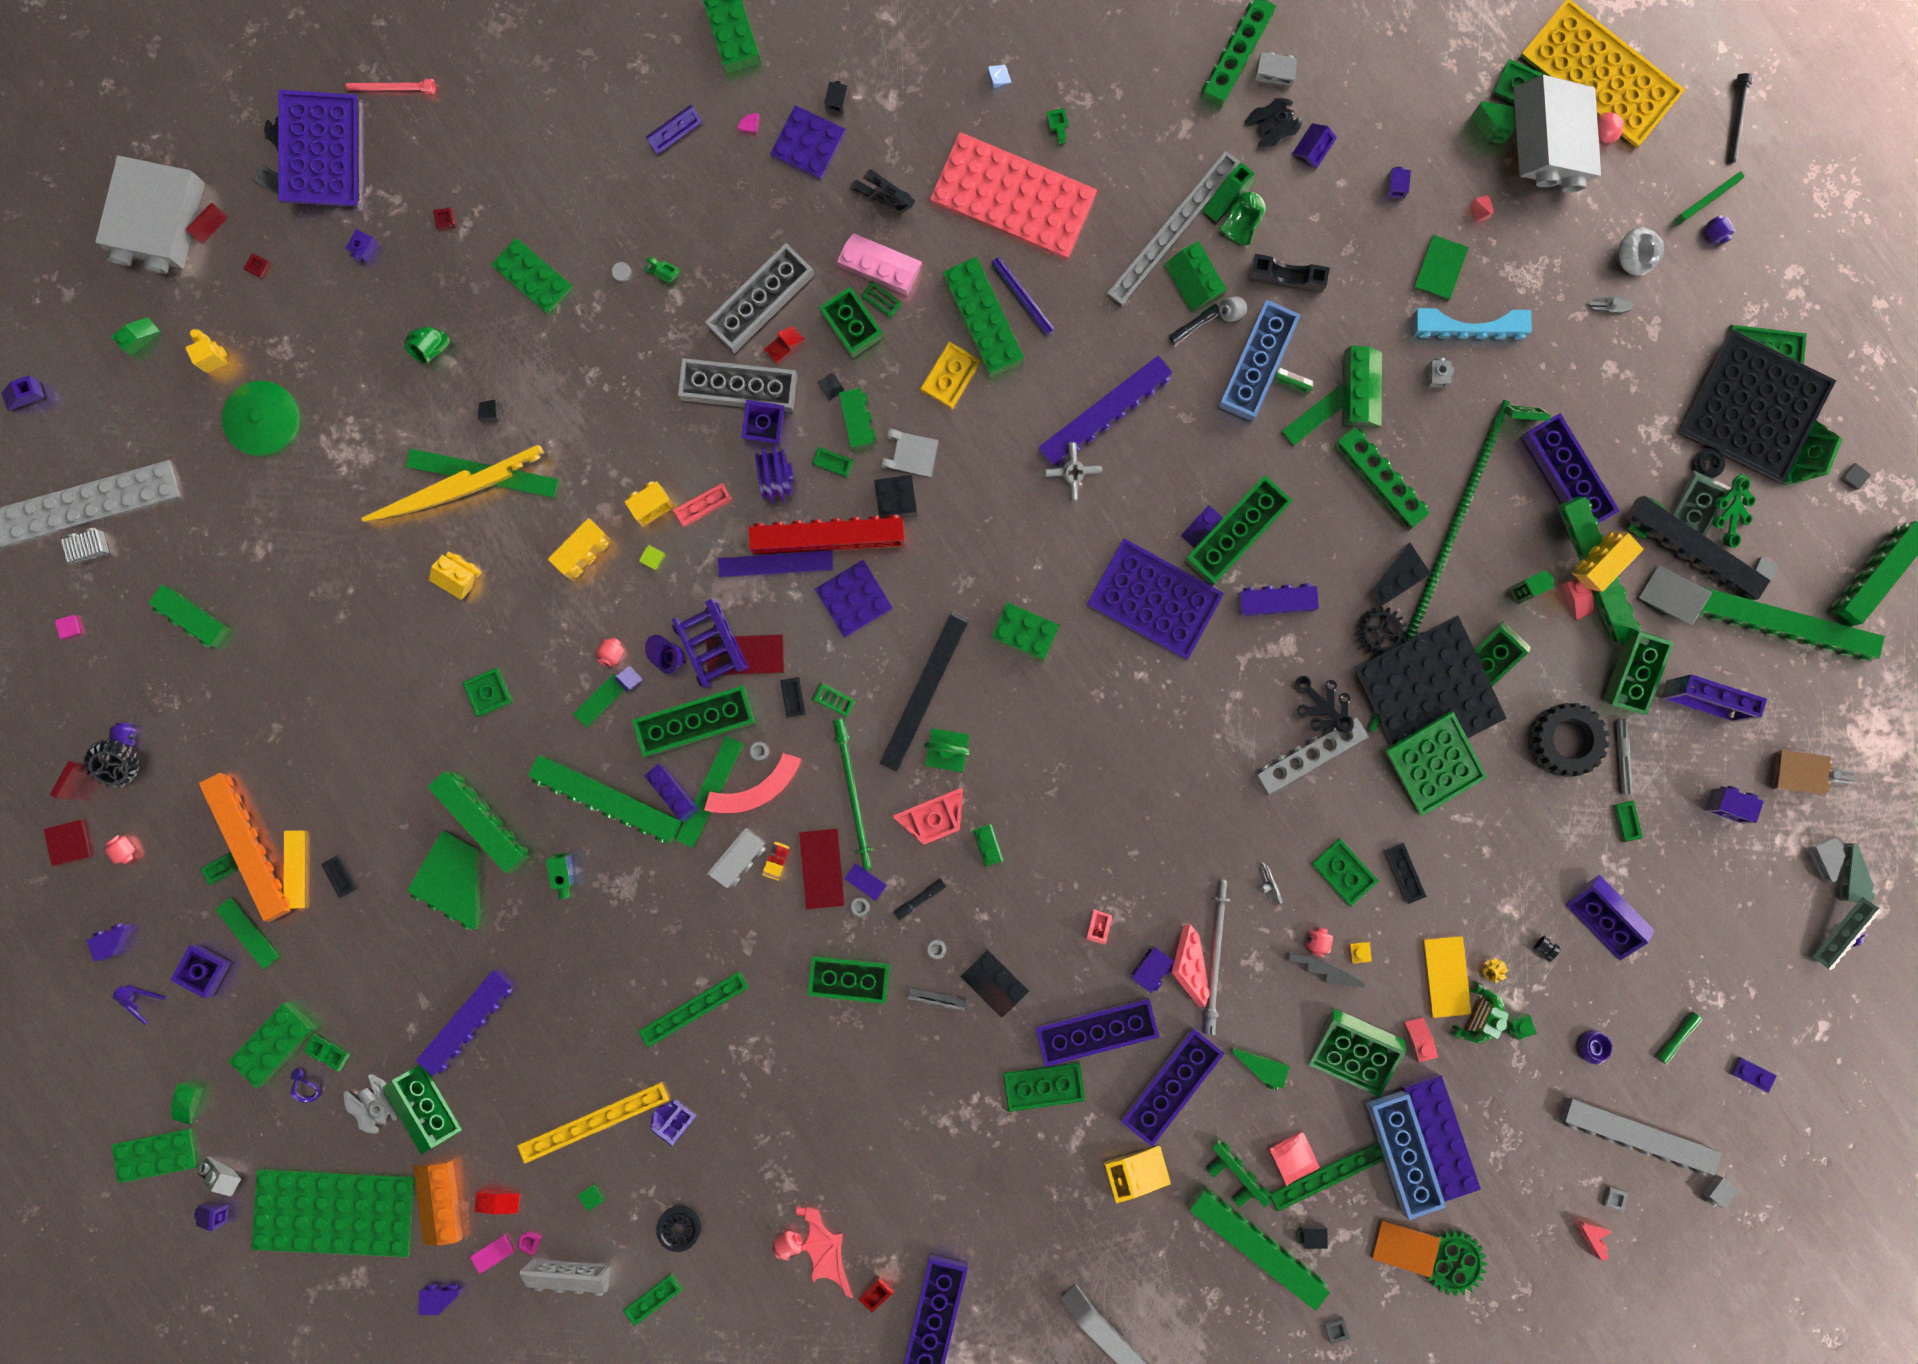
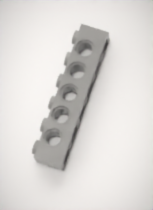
M1357 717L1353 718L1354 728L1351 732L1347 733L1348 738L1346 741L1340 738L1339 732L1335 728H1328L1323 731L1325 733L1324 736L1318 738L1316 735L1307 741L1308 745L1302 748L1299 745L1291 750V755L1287 757L1282 755L1275 759L1274 765L1269 767L1266 764L1259 768V773L1255 777L1265 794H1272L1368 738L1369 736ZM1343 722L1341 723V726L1347 727L1348 724ZM1324 740L1331 742L1330 750L1324 749ZM1309 749L1315 753L1313 760L1308 759L1306 756V752ZM1291 759L1298 761L1299 766L1296 770L1290 767ZM1276 768L1282 772L1280 779H1276L1273 776V771Z

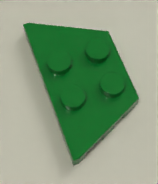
M1816 420L1784 483L1792 485L1829 475L1842 442L1840 436Z

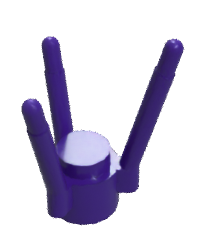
M131 985L127 988L124 986L118 987L113 994V999L119 1002V1005L126 1008L144 1025L147 1024V1021L135 1011H139L140 1008L132 1002L135 997L133 992L161 1000L167 999L165 996L137 989Z

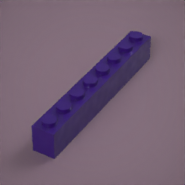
M1159 355L1040 445L1038 451L1051 468L1061 466L1067 461L1066 457L1069 456V442H1076V452L1078 453L1082 449L1080 446L1085 442L1087 444L1091 443L1096 439L1095 435L1100 431L1102 433L1107 431L1111 427L1110 423L1115 419L1119 421L1125 417V412L1128 409L1134 410L1141 404L1140 400L1145 396L1147 399L1156 392L1155 389L1158 386L1164 387L1171 381L1170 377L1173 372Z

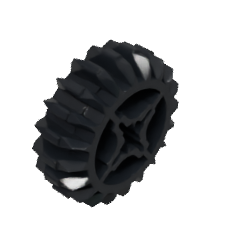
M1380 606L1378 611L1374 607L1371 609V613L1369 611L1365 612L1366 617L1361 616L1359 618L1362 623L1356 624V627L1361 629L1355 631V634L1361 635L1356 640L1357 642L1363 641L1364 643L1360 648L1367 647L1365 652L1367 654L1373 651V657L1377 656L1378 652L1381 654L1402 643L1400 641L1404 642L1407 640L1406 637L1402 636V634L1408 633V630L1402 629L1407 623H1400L1403 616L1397 618L1398 612L1396 610L1390 614V607L1385 612L1383 606ZM1373 618H1383L1379 626L1369 625ZM1389 621L1394 625L1396 633L1389 628ZM1381 628L1385 631L1383 636H1380V633H1378V630ZM1368 633H1371L1374 636L1375 644H1373L1370 641ZM1385 638L1395 639L1389 647H1381V643L1384 642Z
M110 738L105 741L101 739L98 743L92 744L87 750L84 757V768L88 769L87 775H92V780H98V785L104 783L106 788L110 785L114 789L118 786L122 788L126 784L131 783L137 776L140 759L135 758L137 753L131 752L132 747L127 748L125 742L120 744L118 739L113 742Z

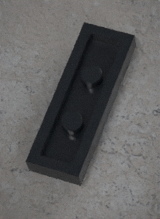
M1400 843L1386 849L1385 853L1407 904L1427 897L1405 844Z

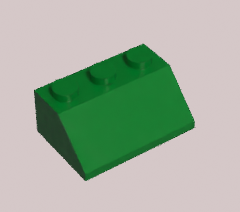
M1200 241L1182 249L1164 263L1167 272L1191 313L1224 296L1227 290Z

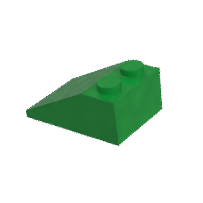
M1502 621L1474 649L1491 686H1493L1529 653L1531 647Z

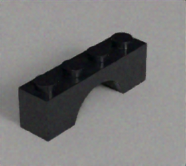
M1255 254L1252 259L1249 278L1323 292L1327 286L1330 267L1314 264L1306 266L1288 265L1277 261L1274 257Z

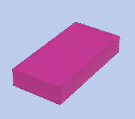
M503 1235L470 1256V1259L479 1274H481L515 1251L506 1236Z

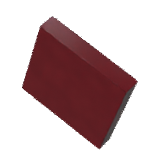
M68 761L50 796L56 799L73 800L87 774L88 769L84 768L85 762Z
M81 819L44 829L51 867L92 857L84 820Z

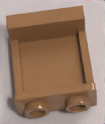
M1786 750L1778 751L1773 789L1818 794L1819 796L1826 795L1831 787V782L1828 780L1829 773L1833 769V762L1830 761L1831 756Z

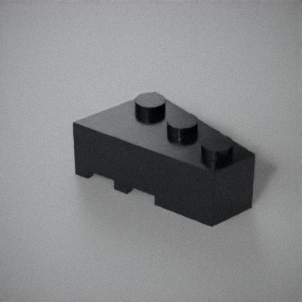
M1411 542L1403 547L1398 556L1369 590V594L1378 607L1383 606L1431 575V572Z

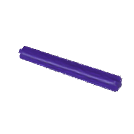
M995 258L991 263L994 269L1044 334H1051L1054 331V327L1001 258Z

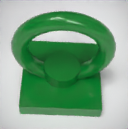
M932 728L930 740L924 745L925 749L928 750L925 766L963 773L965 758L970 755V750L967 749L969 735Z

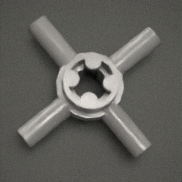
M1069 442V460L1064 462L1061 468L1045 469V477L1063 476L1065 480L1070 482V500H1078L1077 482L1082 480L1085 474L1102 473L1101 465L1084 467L1081 462L1077 461L1076 442ZM1077 465V473L1075 475H1069V471H1072L1073 466Z

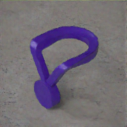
M299 1068L294 1069L290 1075V1078L294 1080L290 1093L291 1097L303 1103L316 1100L320 1095L319 1087L302 1078L303 1070ZM299 1080L314 1088L316 1092L310 1097L299 1095L296 1092Z

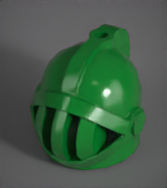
M423 326L408 333L404 340V349L416 361L428 365L437 354L441 353L448 346L450 340L448 335L442 330Z

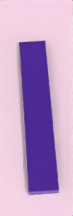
M832 551L718 558L719 578L834 570Z

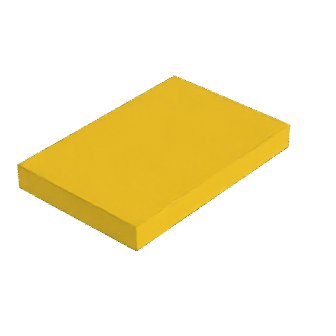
M949 341L922 384L920 391L953 409L980 365L981 359Z

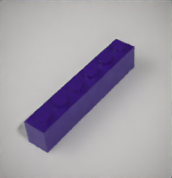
M493 970L415 1061L432 1076L438 1073L441 1075L448 1068L449 1065L447 1063L451 1058L454 1060L461 1053V1046L464 1043L467 1045L473 1039V1032L477 1028L480 1030L486 1024L487 1020L485 1018L490 1013L494 1014L500 1007L498 1003L503 998L507 999L513 992L511 988L514 986V983L499 970Z

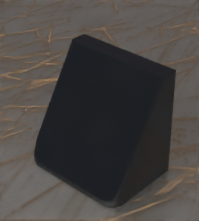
M834 372L818 382L819 387L828 400L839 395V392L845 391Z

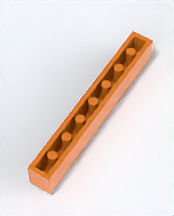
M218 773L200 782L199 785L263 921L271 922L291 912L289 908L290 901L286 895H283L281 891L282 884L279 879H275L273 874L274 867L270 861H267L265 857L266 850L262 844H259L256 838L258 834L248 821L250 820L249 814L245 809H242L240 804L242 803L241 797L237 792H234L232 787L234 783L231 777Z

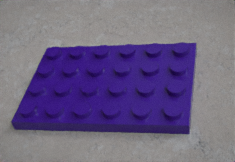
M278 90V201L280 203L358 207L357 95Z
M1123 538L1087 606L1188 660L1224 593Z

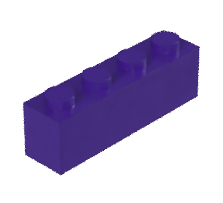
M1311 583L1300 584V587L1295 588L1292 585H1282L1281 589H1273V586H1264L1262 590H1254V587L1243 588V591L1238 593L1240 616L1309 612L1319 609L1317 586H1311Z

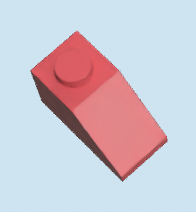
M1577 578L1561 585L1575 620L1594 613L1591 589H1587Z
M1424 1018L1404 1022L1414 1060L1422 1062L1438 1058L1433 1037Z

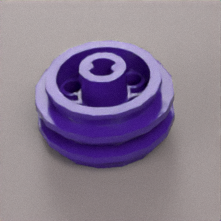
M776 445L772 446L773 453H767L765 447H762L761 455L755 453L762 499L766 501L769 498L771 505L775 504V497L779 496L782 503H785L786 495L792 496L791 482H794L791 462L787 463L785 450L781 449L778 452Z

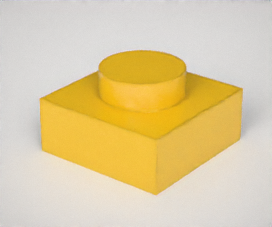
M1370 942L1349 944L1351 963L1372 962Z

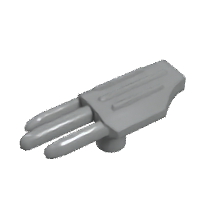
M1625 296L1594 297L1593 300H1606V302H1589V305L1606 306L1593 307L1594 310L1619 313L1632 310V301L1628 300Z
M1833 767L1828 777V780L1834 784H1853L1852 782L1838 780L1839 778L1857 781L1855 777L1841 774L1854 775L1853 772L1840 770L1838 767Z
M1261 863L1262 868L1260 867L1259 871L1264 883L1259 888L1262 894L1266 893L1267 898L1274 905L1283 903L1269 867Z

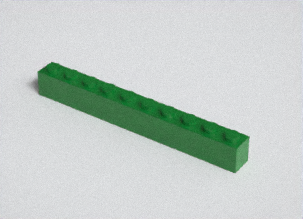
M1705 588L1711 591L1712 594L1698 615L1699 617L1706 615L1710 616L1713 621L1722 622L1725 620L1732 626H1747L1750 631L1760 632L1761 630L1767 632L1766 634L1769 636H1784L1787 641L1797 642L1798 640L1804 642L1806 646H1821L1824 651H1839L1841 655L1853 657L1854 655L1860 657L1859 660L1865 662H1872V660L1880 658L1885 636Z

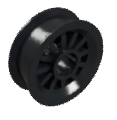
M682 1205L673 1206L666 1210L659 1218L656 1226V1235L660 1244L673 1252H682L691 1248L701 1233V1221L697 1213L693 1209ZM674 1225H682L683 1233H677L674 1230Z

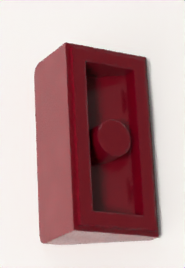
M210 203L185 230L200 243H204L228 217L217 206Z

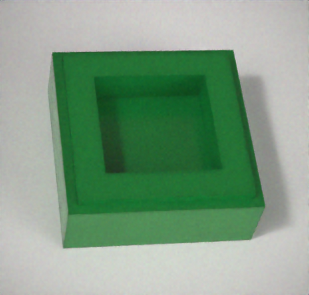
M595 1184L577 1195L587 1212L605 1201Z

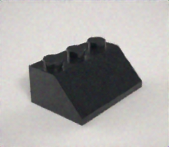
M988 949L960 976L1001 1018L1029 992Z

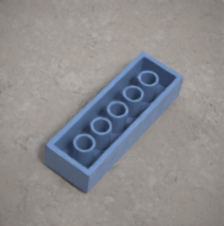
M1265 300L1218 405L1219 408L1248 421H1254L1301 314Z
M1402 1090L1367 1102L1369 1114L1403 1216L1411 1220L1445 1208L1446 1205L1410 1095Z

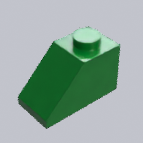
M147 317L125 324L111 338L122 351L133 356L161 332Z
M188 1081L177 1083L171 1100L173 1120L192 1125L204 1090L203 1086Z

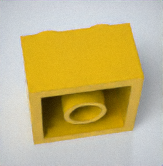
M653 481L649 482L643 487L642 491L631 493L627 497L628 499L624 501L636 521L642 527L674 508V505L658 481L655 483Z

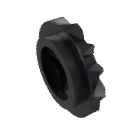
M1713 448L1701 450L1696 455L1694 461L1695 471L1710 478L1719 476L1725 468L1724 456ZM1712 458L1711 464L1713 465V467L1710 466L1709 468L1705 469L1707 465L1705 461H1708Z

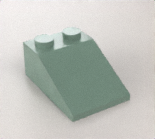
M1693 471L1672 514L1706 536L1712 527L1713 518L1718 516L1721 509L1715 507V501L1719 497L1724 498L1729 492L1730 487Z

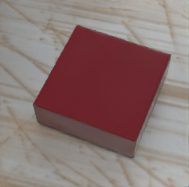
M452 207L433 210L437 230L456 227Z
M252 253L243 270L262 279L270 262Z

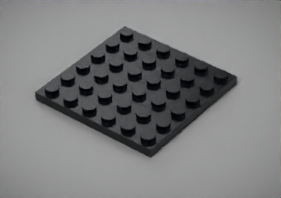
M1731 330L1679 433L1709 448L1718 450L1721 454L1780 483H1784L1837 380L1744 334Z
M1458 615L1354 667L1391 746L1450 711L1454 712L1467 739L1507 719Z

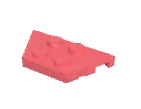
M957 789L893 815V817L925 845L960 830L963 789Z

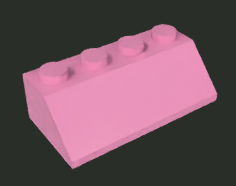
M854 233L845 243L837 261L838 268L868 281H873L908 297L922 265V262Z

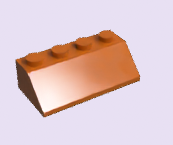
M453 1160L413 1166L423 1245L439 1246L459 1242L463 1239Z

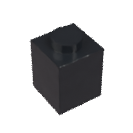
M829 81L824 102L826 110L844 113L849 93L848 85L841 81Z
M1301 1225V1231H1298L1297 1238L1298 1243H1301L1304 1249H1328V1231L1324 1225Z

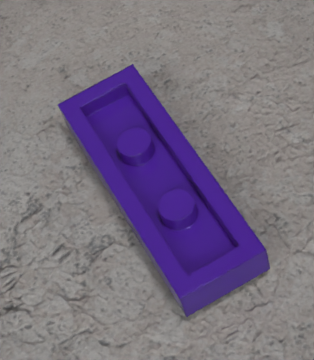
M689 105L645 138L654 152L658 154L702 123V120L694 107Z

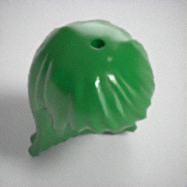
M1255 192L1242 193L1233 202L1226 221L1219 227L1220 232L1226 238L1240 245L1246 246L1251 244L1253 233L1265 215L1266 205L1264 200Z

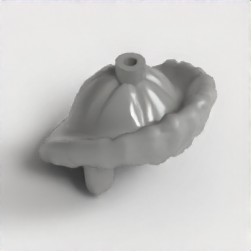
M1644 227L1632 229L1624 236L1619 247L1621 266L1626 272L1634 276H1643L1654 270L1664 256L1663 240L1653 230Z

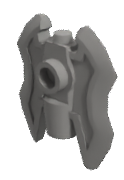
M370 1074L368 1077L374 1094L369 1088H366L358 1094L361 1102L348 1091L343 1093L345 1108L348 1113L354 1115L357 1119L359 1129L367 1133H378L379 1129L375 1127V1124L381 1123L383 1125L386 1123L388 1115H391V1119L396 1121L398 1115L382 1089L387 1083L377 1076Z

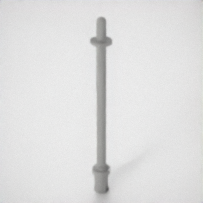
M1221 879L1219 882L1218 897H1213V900L1217 901L1208 1007L1203 1011V1016H1205L1203 1034L1215 1035L1216 1017L1219 1016L1215 1006L1225 902H1230V899L1226 898L1227 881L1225 879Z

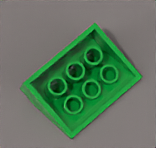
M1334 1008L1323 1028L1308 1065L1380 1097L1406 1053V1040Z

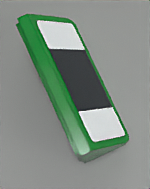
M1278 368L1274 377V381L1309 394L1313 388L1312 380L1282 368Z

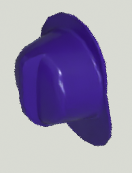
M652 635L647 639L645 644L646 656L664 674L673 673L676 668L685 663L683 652L676 644L670 643L661 635Z

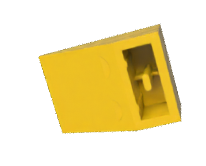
M1160 1145L1103 1161L1116 1203L1137 1198L1171 1184Z

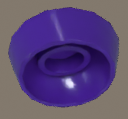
M1595 1030L1588 1031L1582 1036L1580 1052L1587 1062L1598 1065L1604 1063L1611 1056L1613 1046L1608 1036Z

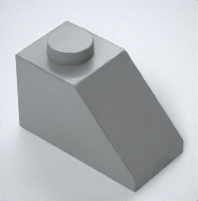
M1827 838L1809 846L1808 848L1824 882L1833 883L1837 881L1845 858L1842 842L1838 838Z

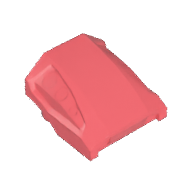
M1303 1131L1269 1148L1286 1186L1320 1168Z

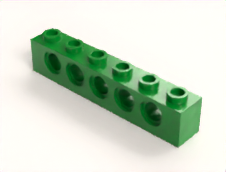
M1250 0L1245 10L1247 11L1246 16H1241L1237 27H1239L1238 31L1231 34L1228 43H1230L1228 49L1224 48L1219 58L1222 60L1219 65H1214L1210 73L1213 75L1210 81L1206 80L1202 87L1204 91L1203 99L1220 108L1223 107L1276 9L1275 4L1267 0H1254V2ZM1256 17L1259 21L1255 22L1251 18ZM1242 33H1248L1251 37H1244ZM1233 49H1240L1242 53H1235ZM1229 64L1233 69H1227L1224 65ZM1221 80L1224 82V85H1218L1216 81Z
M1355 426L1335 444L1408 530H1411L1430 514L1427 504L1416 497L1415 490L1403 482L1404 478L1400 473H1395L1391 468L1389 460L1385 457L1382 458L1378 453L1379 450L1376 445L1369 443L1366 439V434L1361 429H1357ZM1355 445L1362 446L1363 452H1357ZM1367 459L1374 460L1375 467H1370L1367 464ZM1380 473L1387 475V482L1380 479ZM1392 488H1398L1400 496H1395ZM1405 502L1412 504L1413 509L1411 511L1405 508Z

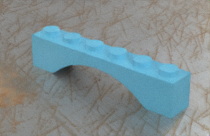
M1417 308L1413 313L1414 335H1419L1420 338L1438 336V338L1445 339L1450 336H1457L1458 339H1466L1469 336H1476V339H1486L1488 337L1506 339L1507 337H1514L1516 340L1525 339L1532 332L1531 310H1511L1497 320L1480 324L1463 323L1453 320L1435 308Z

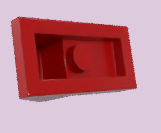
M793 326L778 332V337L764 349L776 364L780 363L805 341Z
M878 1276L872 1285L860 1295L858 1300L873 1313L894 1293V1290Z

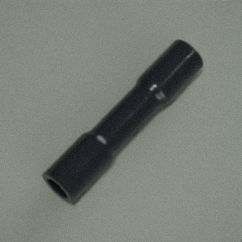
M1212 305L1194 320L1170 334L1171 342L1176 345L1204 323L1218 316V305Z
M939 878L913 899L894 910L893 913L899 921L913 912L915 908L944 890L946 885Z

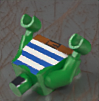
M1473 981V983L1477 984V989L1469 988L1472 993L1482 994L1483 996L1480 997L1465 1029L1467 1031L1465 1032L1461 1027L1454 1024L1452 1027L1458 1029L1455 1034L1450 1032V1034L1456 1039L1464 1037V1040L1483 1044L1490 1039H1498L1501 1032L1507 1028L1506 1021L1509 1013L1504 1010V1002L1499 995L1489 989L1485 990L1483 984Z

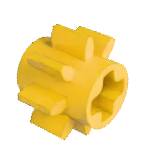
M1494 958L1484 963L1486 968L1482 972L1487 980L1493 981L1495 984L1506 978L1505 973L1508 969L1504 962Z

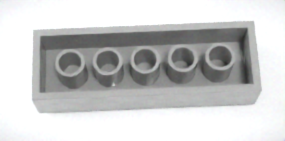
M785 243L705 322L707 328L735 354L814 276L813 269Z
M682 358L678 397L681 401L744 408L746 400L785 405L784 412L794 413L798 375L796 370Z

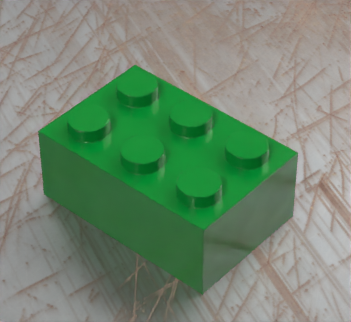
M851 286L819 307L821 315L852 359L883 339V332Z
M1006 602L991 640L1044 662L1059 624Z

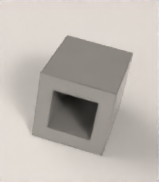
M1716 1175L1702 1194L1708 1198L1706 1201L1713 1207L1717 1208L1719 1206L1726 1209L1739 1190L1725 1178Z

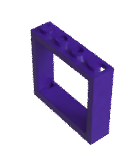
M1692 674L1667 680L1661 698L1732 722L1761 718L1767 698ZM1729 711L1735 712L1733 718L1728 717Z

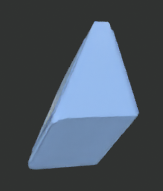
M1006 65L988 67V74L993 89L1011 84Z

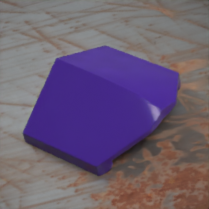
M673 1100L668 1104L658 1107L652 1114L651 1131L672 1147L683 1135L696 1115L678 1101Z

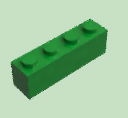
M161 584L148 602L153 606L152 610L161 616L165 614L169 617L168 621L177 627L180 625L185 628L183 632L191 637L195 635L200 639L198 642L207 648L210 646L217 648L230 631L224 624L169 586Z

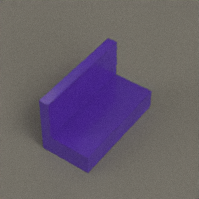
M1312 123L1292 154L1293 156L1305 158L1311 167L1317 168L1337 137L1329 126Z

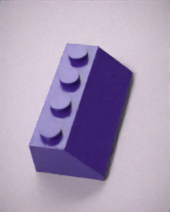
M1600 874L1586 883L1566 903V906L1620 961L1648 944L1654 933L1651 926Z

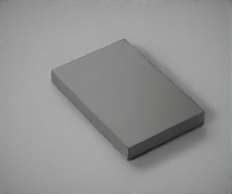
M1659 565L1639 599L1692 626L1712 592Z

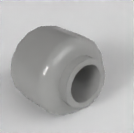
M1238 296L1225 298L1219 305V314L1226 322L1242 320L1247 313L1244 299Z

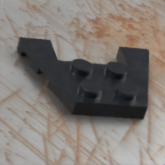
M872 169L866 171L863 179L877 186L873 189L857 179L852 182L849 188L854 192L859 189L865 193V197L870 199L875 197L881 200V204L900 213H904L912 208L916 201L911 198L912 196L909 193L900 190Z

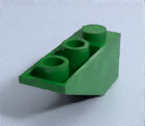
M1240 162L1226 177L1202 211L1213 221L1217 222L1231 208L1236 198L1242 193L1247 192L1255 184V173Z

